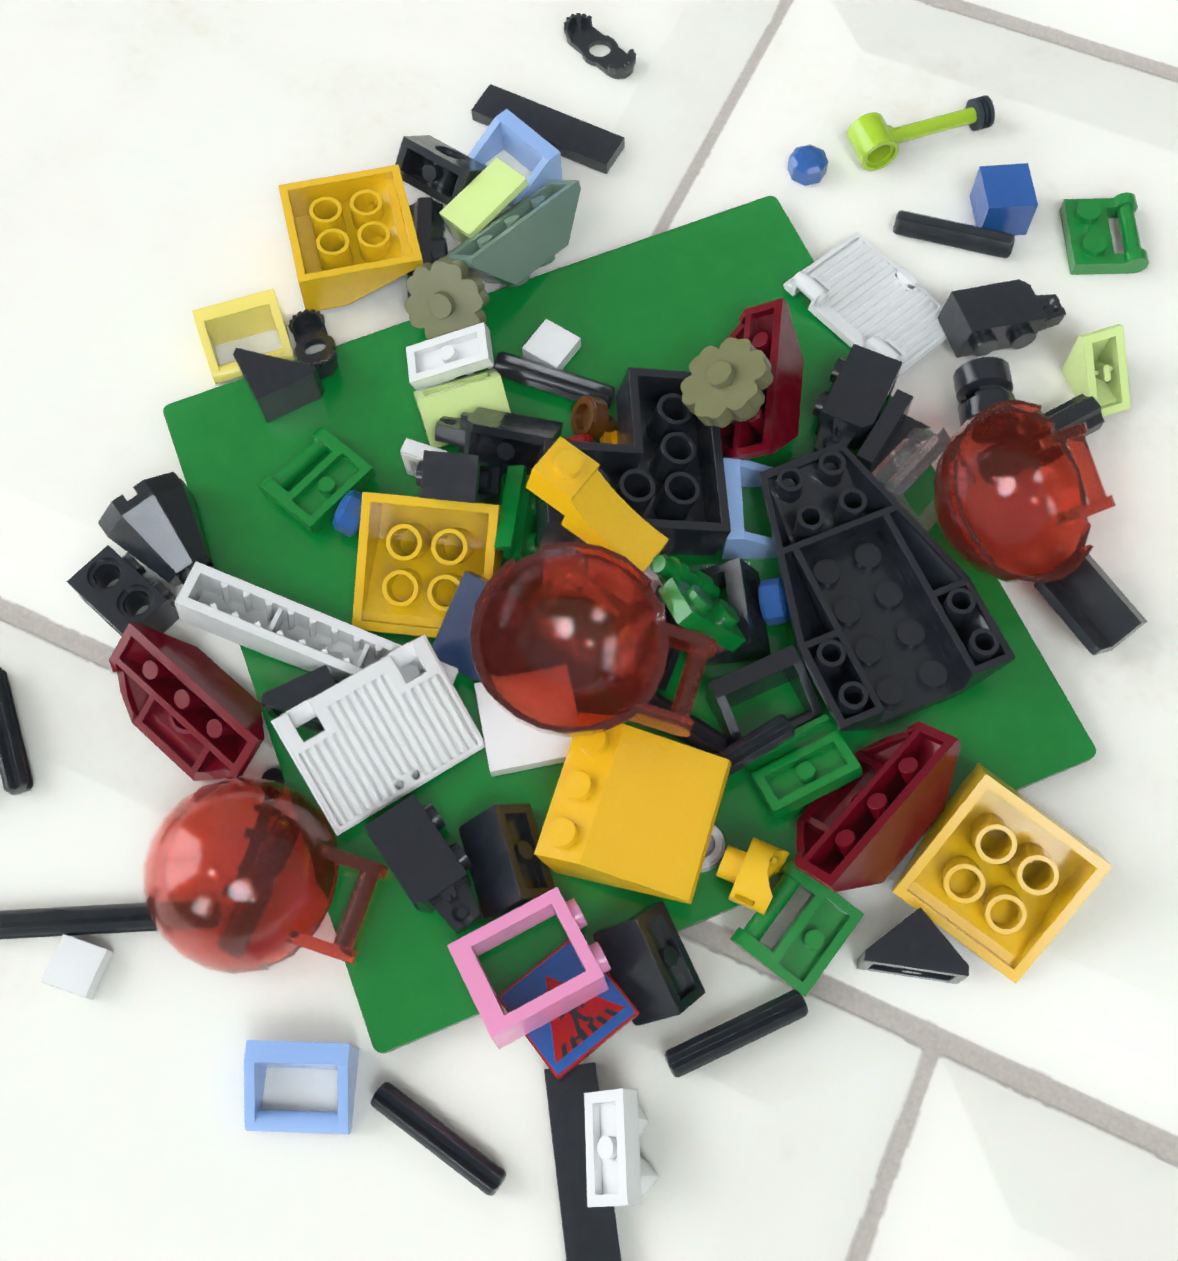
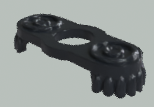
M578 12L576 15L571 14L570 17L566 18L564 34L566 35L567 42L582 55L586 63L598 67L614 79H624L633 73L636 64L634 49H630L628 54L623 51L612 37L603 35L593 27L590 15L587 16L585 13L581 15ZM599 44L610 48V52L602 57L592 55L589 50Z
M305 309L303 312L299 311L297 315L292 316L293 320H289L290 324H288L289 330L293 333L296 342L295 356L299 363L315 366L320 379L332 375L338 368L335 341L328 335L324 324L325 318L320 311L315 312L314 309H311L310 312L308 309ZM313 345H326L325 349L319 353H304L306 349Z

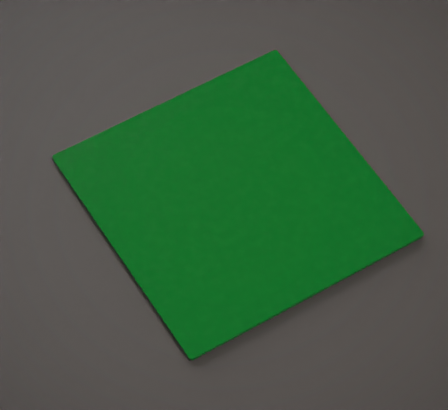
M766 196L535 276L520 286L504 287L489 292V302L482 308L487 318L485 324L490 330L494 361L498 353L502 351L523 357V346L546 319L580 337V349L563 370L611 385L615 388V398L609 409V414L616 420V431H618L616 395L628 367L690 372V362L699 356L704 348L714 346L719 349L724 340L740 324L738 319L744 309L784 298L788 304L804 360L799 432L795 439L777 452L747 459L748 461L773 468L813 453L818 437L815 432L819 417L813 415V410L821 392L826 391L830 393L834 383L829 382L837 359L839 357L846 359L851 350V347L808 310L811 300L801 291L792 296L784 289L783 285L785 282L794 277L799 271L814 263L779 200L774 196ZM409 320L337 345L338 368L332 375L321 379L325 390L322 398L268 423L244 378L175 401L164 407L163 414L187 487L194 496L208 550L216 570L352 625L359 528L354 536H346L334 530L333 516L313 535L280 506L269 501L257 485L267 476L274 477L312 441L311 435L320 427H323L373 466L376 476L359 491L360 493L375 492L420 497L421 488L416 484V477L407 474L400 450L406 438L430 446L413 394L416 390L409 383L406 347L428 340L425 335V328H416L412 326ZM488 368L481 369V370L475 371L474 374L479 373V372H483V371H486V370H489V369H488ZM467 375L456 377V379L466 377ZM501 377L511 413L562 422L561 437L567 439L575 436L571 426V414L577 401ZM892 395L890 396V398H889V400H888V402H887V404H886V407H887L888 403L890 402V400L892 399ZM600 438L598 440H594V442L600 443ZM448 444L438 447L448 453H459L458 446ZM849 448V450H850L855 456H856V454L858 453V451L860 450V449L854 450V449ZM324 453L286 490L288 492L292 490L328 455ZM925 454L903 492L896 500L970 577L1014 653L1015 659L959 696L876 730L839 733L852 753L855 754L858 750L889 735L907 731L908 726L920 721L958 738L961 743L947 801L977 763L1018 791L1090 761L1096 754V748ZM503 472L501 480V492L499 503L500 505L502 504L504 486L507 473ZM742 487L744 531L772 538L761 487ZM721 547L715 556L665 554L668 557L673 556L684 561L690 571L702 570L703 565L706 568V565L709 567V565L712 566L713 564L716 565L733 560L722 559ZM502 554L498 585L521 599L526 606L525 610L536 634L535 647L525 664L518 671L513 672L507 677L566 666L577 720L582 716L622 723L687 745L605 692L603 688L606 677L615 667L625 671L618 651L627 644L636 641L641 630L632 620L628 608L634 604L587 595L586 593L540 592L539 581L542 559L539 560L537 576L520 577L503 558ZM777 558L742 559L747 564L750 562V566L759 572L760 583L762 580L781 578ZM726 587L719 588L720 594L715 601L718 602L722 599L728 603ZM790 618L784 624L772 626L767 624L771 654L793 644L797 649ZM368 631L402 646L420 637ZM427 637L431 646L436 638ZM703 638L704 648L715 645V643ZM684 642L666 691L653 690L724 734L706 701L708 682L755 661L689 666L687 664ZM240 645L259 702L263 693L309 673V671ZM805 665V668L809 675L810 681L814 688L815 694L817 696L823 714L827 713V715L830 718L831 724L833 725L835 730H838L825 702L823 701ZM458 672L453 686L484 740L474 683L485 681L474 680ZM790 682L731 707L742 737L779 714H784L789 719L805 711ZM261 704V711L297 819L302 824L301 831L374 1050L381 1054L389 1053L480 1015L447 945L522 905L515 906L495 918H482L466 931L457 935L436 910L432 913L417 911L363 827L414 794L422 807L431 802L441 816L446 827L439 832L448 846L457 841L464 850L459 832L460 826L494 804H530L540 835L564 762L491 777L486 748L484 747L337 836L272 725L271 721L275 718L271 717ZM300 726L296 728L303 742L319 733ZM744 767L727 778L714 823L724 837L725 848L723 856L728 845L747 852L753 837L789 852L786 861L788 858L795 860V855L797 854V819L811 803L776 820L746 768ZM721 861L712 870L700 873L692 904L558 874L550 869L555 888L558 887L564 901L566 902L574 898L587 922V926L581 928L580 931L588 946L595 942L593 934L598 930L626 921L647 905L663 900L677 932L742 906L728 900L734 883L716 876ZM468 869L466 873L472 883L469 889L482 915L471 872ZM781 872L769 879L770 890L774 888L783 874ZM554 915L479 955V961L496 996L563 945L569 938L558 917Z

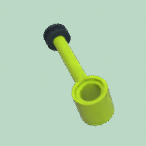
M984 95L969 99L965 109L895 128L887 125L880 113L871 112L857 118L850 125L847 131V138L863 168L867 171H875L884 168L896 158L899 152L898 143L968 125L973 131L989 128L995 120V109L990 97Z

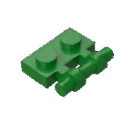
M657 555L653 558L650 564L651 571L658 575L663 585L658 589V592L679 626L731 652L735 651L746 641L736 624L740 621L736 611L722 599L718 602L715 601L719 597L720 589L717 585L713 584V580L709 575L699 570L690 571L688 565L677 557Z

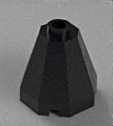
M174 472L144 479L133 486L137 495L128 501L123 494L111 501L98 524L109 539L176 587L181 584L184 585L196 561L209 566L212 560L194 496L184 481Z

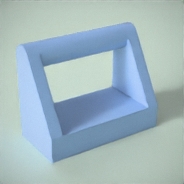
M505 109L494 118L468 155L486 165V162L502 150H505L532 172L527 178L528 186L509 203L511 207L525 197L535 193L548 181L562 180L560 151L508 109Z
M723 458L731 532L721 546L722 559H736L739 557L741 559L776 558L772 538L744 531L742 487H761L759 473L773 467L748 460Z
M246 1040L244 1056L245 1130L349 1135L353 1122L359 1049L350 1043ZM267 1067L338 1070V1112L262 1110Z

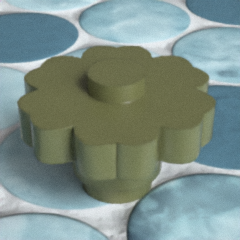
M444 256L433 264L425 262L414 270L413 275L406 281V287L411 296L404 302L405 310L409 314L412 326L425 328V335L428 340L482 322L486 323L487 318L482 308L488 304L489 295L484 289L482 278L478 275H469L468 267L464 261L453 260L450 257Z
M731 337L724 340L719 349L714 346H707L689 364V370L692 375L685 378L681 383L682 401L690 412L695 414L705 426L715 425L716 427L723 428L729 425L732 420L739 422L747 421L757 414L765 401V395L762 390L773 382L771 363L763 351L756 350L749 339L738 340Z

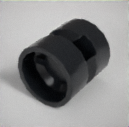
M981 357L970 360L955 370L953 380L956 398L959 402L958 413L963 434L971 438L986 439L1009 432L1012 426L1019 421L1016 399L1012 393L1014 387L1009 363L997 357Z

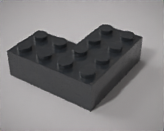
M628 367L616 395L619 444L581 441L568 442L599 463V472L615 492L639 516L669 539L660 554L715 556L731 532L720 427L715 425L705 426L684 405L681 383L685 378L692 375L691 372ZM543 440L535 465L557 440ZM535 495L538 548L594 549L561 525L565 515Z

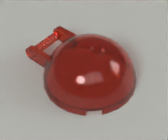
M1017 399L996 402L966 420L953 434L937 463L933 484L934 509L945 539L961 559L975 570L1009 583H1047L1063 579L1078 569L1094 547L1092 545L1085 546L1091 528L1087 517L1114 507L1116 504L1112 495H1106L1084 435L1089 432L1086 422L1055 431L1054 423L1036 412L1042 408V405Z
M581 542L541 545L540 552L526 556L517 562L513 558L506 562L490 578L475 604L470 626L471 654L475 669L481 683L495 703L517 722L542 733L563 737L594 735L617 727L628 720L673 735L690 736L694 724L693 720L690 719V714L707 658L714 656L717 641L710 636L666 623L664 608L650 586L652 580L626 557L602 546ZM669 647L688 653L671 711L647 704L654 695L665 672Z
M256 777L226 778L202 786L186 796L163 818L150 841L145 858L143 892L150 917L163 938L184 958L206 969L230 974L269 970L268 967L293 956L301 947L353 964L357 952L352 950L377 881L378 879H385L388 867L337 849V840L326 816L303 793L281 782ZM339 866L359 872L334 942L330 943L312 936L320 927L332 905L338 881Z

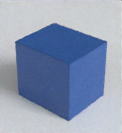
M1028 163L979 166L969 196L975 225L1013 235H1026L1038 207Z

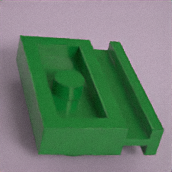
M525 465L508 466L494 545L496 550H504L503 558L520 577L537 576L539 560L545 554V548H538L535 494L526 488L530 475H526L527 467Z
M827 713L794 729V737L745 766L776 820L863 776L861 765L838 730H835L831 724Z

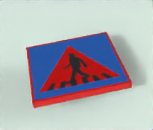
M570 940L566 941L497 996L508 1013L585 972ZM608 972L603 974L609 990L525 1035L557 1080H560L640 1014Z

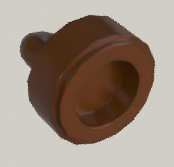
M582 396L575 403L571 414V426L575 435L591 434L594 440H598L605 432H613L617 429V422L609 414L607 403L600 397Z

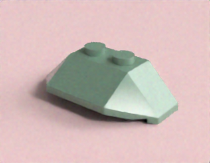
M579 180L548 181L535 193L525 197L503 212L472 239H466L446 256L453 260L464 261L468 267L469 275H478L484 282L506 284L507 287H517L526 283L532 272L539 267L553 262L555 255L569 244L581 191Z

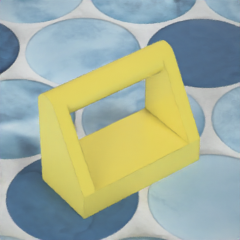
M274 289L192 310L215 384L243 377L236 361L220 365L215 347L219 344L277 329L283 348L263 354L290 361L296 360L284 315Z

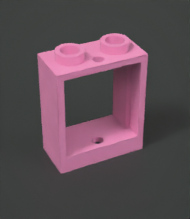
M558 887L447 945L485 1027L498 1049L505 1047L609 990L603 973L611 970V967L597 941L588 946L580 931L581 928L587 926V922L574 898L565 902ZM556 915L585 972L505 1014L478 956Z

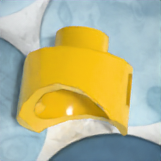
M753 837L747 852L728 845L716 876L734 883L728 900L765 915L773 896L770 890L769 879L780 873V869L785 864L789 852Z

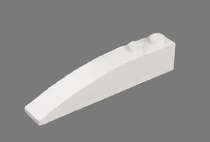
M197 561L175 600L181 621L309 672L327 665L335 681L338 682L402 646ZM416 659L399 669V672L407 683L424 673L425 670L420 661ZM440 661L453 684L458 674V669Z

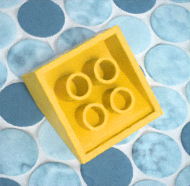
M398 164L278 185L298 283L305 309H308L309 312L311 309L320 311L347 306L423 264Z
M362 492L352 625L365 631L422 636L425 634L426 637L436 638L465 571H472L498 585L503 550H496L494 545L501 505Z
M580 716L534 854L554 873L692 904L732 763L729 759L626 724Z
M977 763L947 801L944 811L931 826L893 886L892 892L916 910L921 907L933 923L1016 984L1113 866L1097 849Z

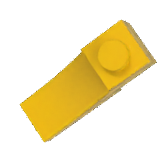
M560 436L532 468L526 488L565 515L562 526L639 581L650 567L653 558L661 553L669 539L639 516L615 492L599 472V463Z

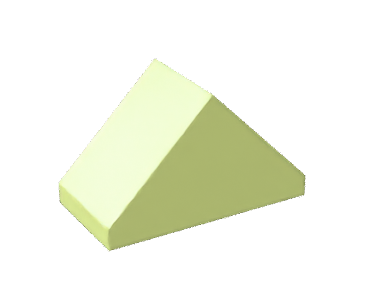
M1116 324L1078 336L1061 369L1075 397L1080 394H1084L1087 397L1093 396L1101 406L1102 417L1131 409L1123 325Z

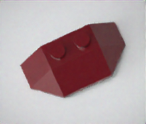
M784 298L744 309L738 319L740 324L728 336V338L732 337L738 340L749 339L756 350L763 351L771 363L773 382L762 390L765 395V401L757 414L747 421L739 422L732 420L729 425L720 428L722 452L728 458L747 460L773 454L798 436L804 360L788 304Z
M137 622L129 623L109 658L113 673L117 672L120 692L132 724L193 781L242 776L265 739L261 703L197 646Z
M918 721L908 726L905 732L889 735L858 750L854 756L862 767L863 776L816 799L797 819V854L794 860L797 870L833 892L883 883L944 811L961 747L959 739Z

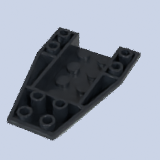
M842 442L759 473V482L796 647L839 732L876 730L959 696L1015 659L1014 653L970 577Z

